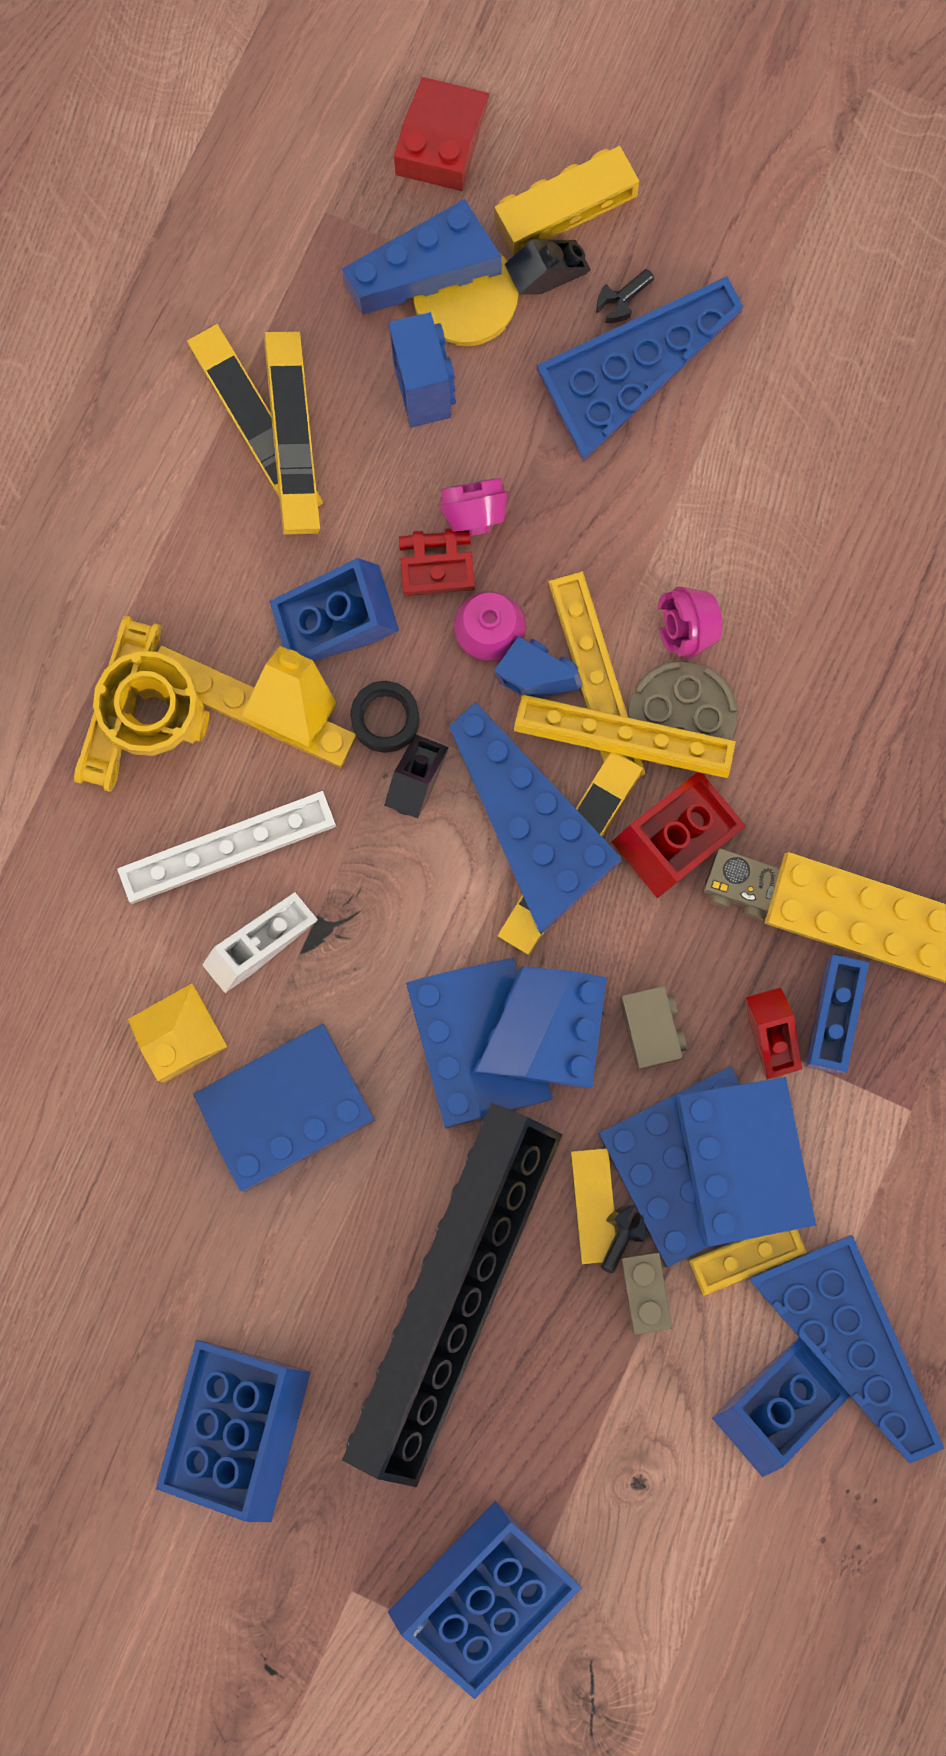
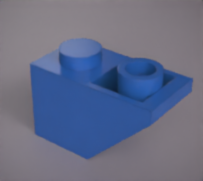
M519 636L494 670L499 683L520 696L523 694L544 698L578 690L583 684L577 671L579 668L576 664L563 656L559 660L548 654L549 650L535 639H531L528 642Z

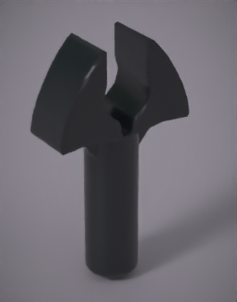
M644 269L619 291H612L605 284L597 300L596 313L602 310L606 304H615L617 302L616 310H613L605 317V323H617L629 319L632 311L627 307V302L654 280L652 272Z
M634 1205L622 1206L611 1213L606 1219L615 1228V1236L601 1264L602 1270L607 1273L615 1272L629 1240L632 1239L634 1242H643L645 1240L646 1225L643 1215L635 1213L630 1226L628 1223V1217L632 1213Z

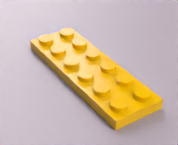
M790 852L784 854L764 924L946 983V904Z

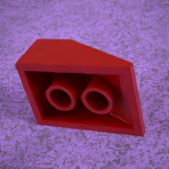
M422 77L403 122L394 153L395 175L463 191L489 93Z
M697 772L631 823L611 843L652 893L659 898L744 829L746 825L705 775Z

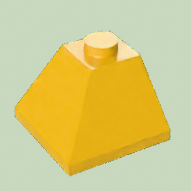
M279 646L266 663L246 704L242 717L305 746H309L334 711L337 702L313 660L300 655L294 650Z
M193 983L128 1019L143 1056L155 1078L161 1083H166L228 1048Z

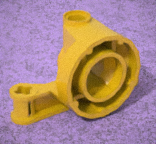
M125 615L123 617L109 665L95 686L94 713L75 768V783L82 784L85 781L103 786L104 791L111 792L119 774L122 749L135 755L154 756L174 749L182 741L194 744L195 741L200 743L203 741L210 713L205 711V706L197 695L192 678L179 662L160 652H156L161 637L162 627L160 624L154 623L150 626L133 621L131 616ZM137 696H141L143 700L149 698L163 700L169 707L165 717L153 724L139 722L133 716Z

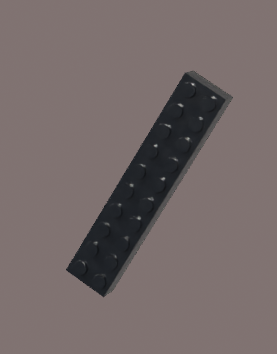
M491 1103L488 1112L482 1118L481 1129L473 1148L467 1154L466 1165L459 1182L452 1190L451 1201L446 1213L437 1226L433 1244L429 1253L423 1259L420 1275L414 1289L407 1297L405 1311L400 1323L392 1333V1342L384 1360L377 1369L374 1385L362 1405L361 1416L346 1444V1452L342 1461L379 1480L412 1487L418 1486L563 1135L527 1116Z

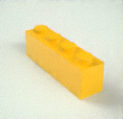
M620 146L612 150L603 149L594 154L591 160L581 165L572 164L563 169L560 175L548 181L547 179H542L535 182L528 191L517 196L511 194L501 199L497 206L494 207V222L512 256H514L532 239L549 240L637 197L639 179Z

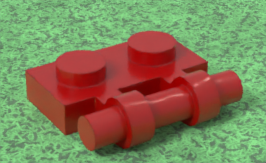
M447 528L443 533L424 534L423 531H413V535L399 536L400 551L414 549L415 556L400 558L403 595L413 596L475 590L472 552H457V546L471 545L469 530L453 532L451 528ZM446 547L447 554L425 556V548Z

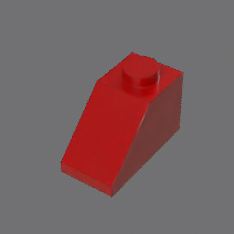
M781 987L745 997L751 1030L766 1078L770 1079L802 1070L794 1014Z

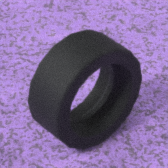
M386 680L373 682L361 689L352 702L350 717L353 731L359 741L373 751L382 753L398 751L408 745L418 731L420 718L417 701L411 692L399 683ZM383 696L393 697L400 701L407 715L402 730L396 735L386 738L371 733L364 723V712L368 704L377 697Z

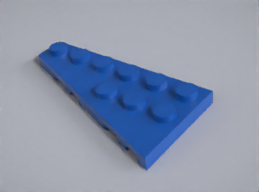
M728 276L537 365L536 371L583 462L742 312L743 305Z
M475 702L449 728L539 933L542 934L622 861V858Z
M853 1235L839 1239L747 1278L908 1463L915 1462L945 1449Z

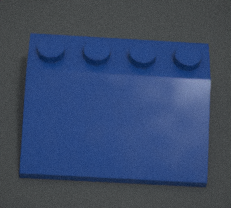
M514 958L444 972L406 983L445 1129L482 1119L488 1112L491 1103L513 1111L553 1100L549 1085L546 1083L473 1071L478 1059L482 1058L489 1042H487L491 1030L496 1028L504 1011L503 1005L518 975Z
M324 1024L313 1028L193 1094L240 1192H246L376 1121Z
M786 1077L711 1089L676 1097L705 1246L710 1247L816 1226Z
M196 1340L156 1489L245 1522H272L311 1372L275 1360Z
M495 1501L388 1611V1614L403 1638L472 1698L476 1699L582 1587L510 1513Z

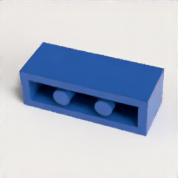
M833 954L826 959L804 1067L839 1075L848 1071L869 962Z

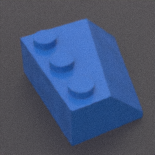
M522 966L505 1000L501 1018L496 1028L491 1030L487 1042H489L482 1058L478 1059L473 1071L571 1088H592L607 977L576 971Z

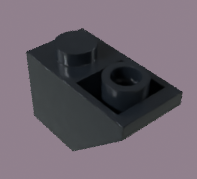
M532 239L504 264L519 295L543 294L579 278L591 270L585 259L584 250L576 240Z

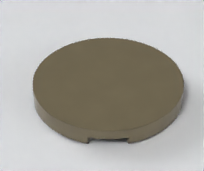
M680 660L671 661L652 669L639 681L630 700L628 718L731 740L736 727L737 704L728 683L710 667L692 662H680ZM661 764V765H663V766L670 767V768L683 769V768H679V767H674V766H669V765Z

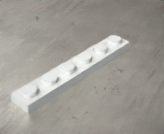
M321 791L117 868L129 903L134 904L336 827L325 795Z

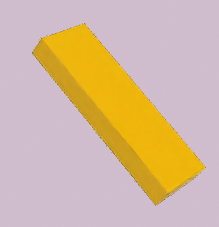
M607 1148L571 1152L581 1264L602 1263L615 1236L614 1226L606 1221L608 1216L614 1212L609 1152Z
M796 1229L731 1242L690 1259L688 1262L702 1296H705L804 1255L807 1252Z

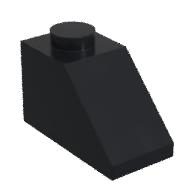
M415 734L394 771L384 806L392 808L403 815H410L418 819L429 799L449 747Z

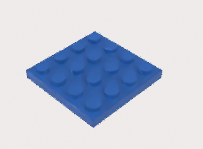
M731 1066L598 1133L638 1213L641 1216L643 1215L646 1229L666 1267L708 1247L704 1245L676 1097L740 1085Z

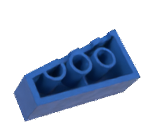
M463 199L342 268L345 288L362 315L404 303L408 298L422 294L429 296L438 293L439 289L458 284L462 286L473 283V279L487 275L490 278L502 274L500 253L467 201Z

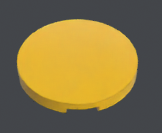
M501 255L502 274L490 278L489 275L473 279V283L462 286L456 284L439 289L438 293L429 296L422 294L413 297L416 314L420 315L431 312L434 324L441 323L445 341L455 343L456 346H477L496 338L506 329L518 305V291L504 265L507 262L506 258Z

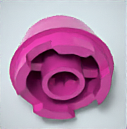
M501 478L440 489L442 497H440L441 504L438 506L453 532L469 530V536L491 532L490 525L502 523L505 520L509 491H505Z
M678 586L672 592L661 595L658 602V610H664L665 627L659 628L662 642L669 653L677 652V657L693 658L720 640L722 635V615L718 602L712 593Z
M483 591L470 596L460 605L454 619V633L459 645L472 657L485 661L503 659L518 636L524 638L526 630L525 617L518 603L510 596L497 591Z

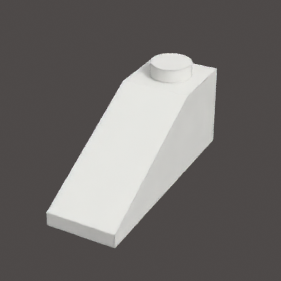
M294 892L216 945L202 965L226 993L255 973L314 925L318 919Z

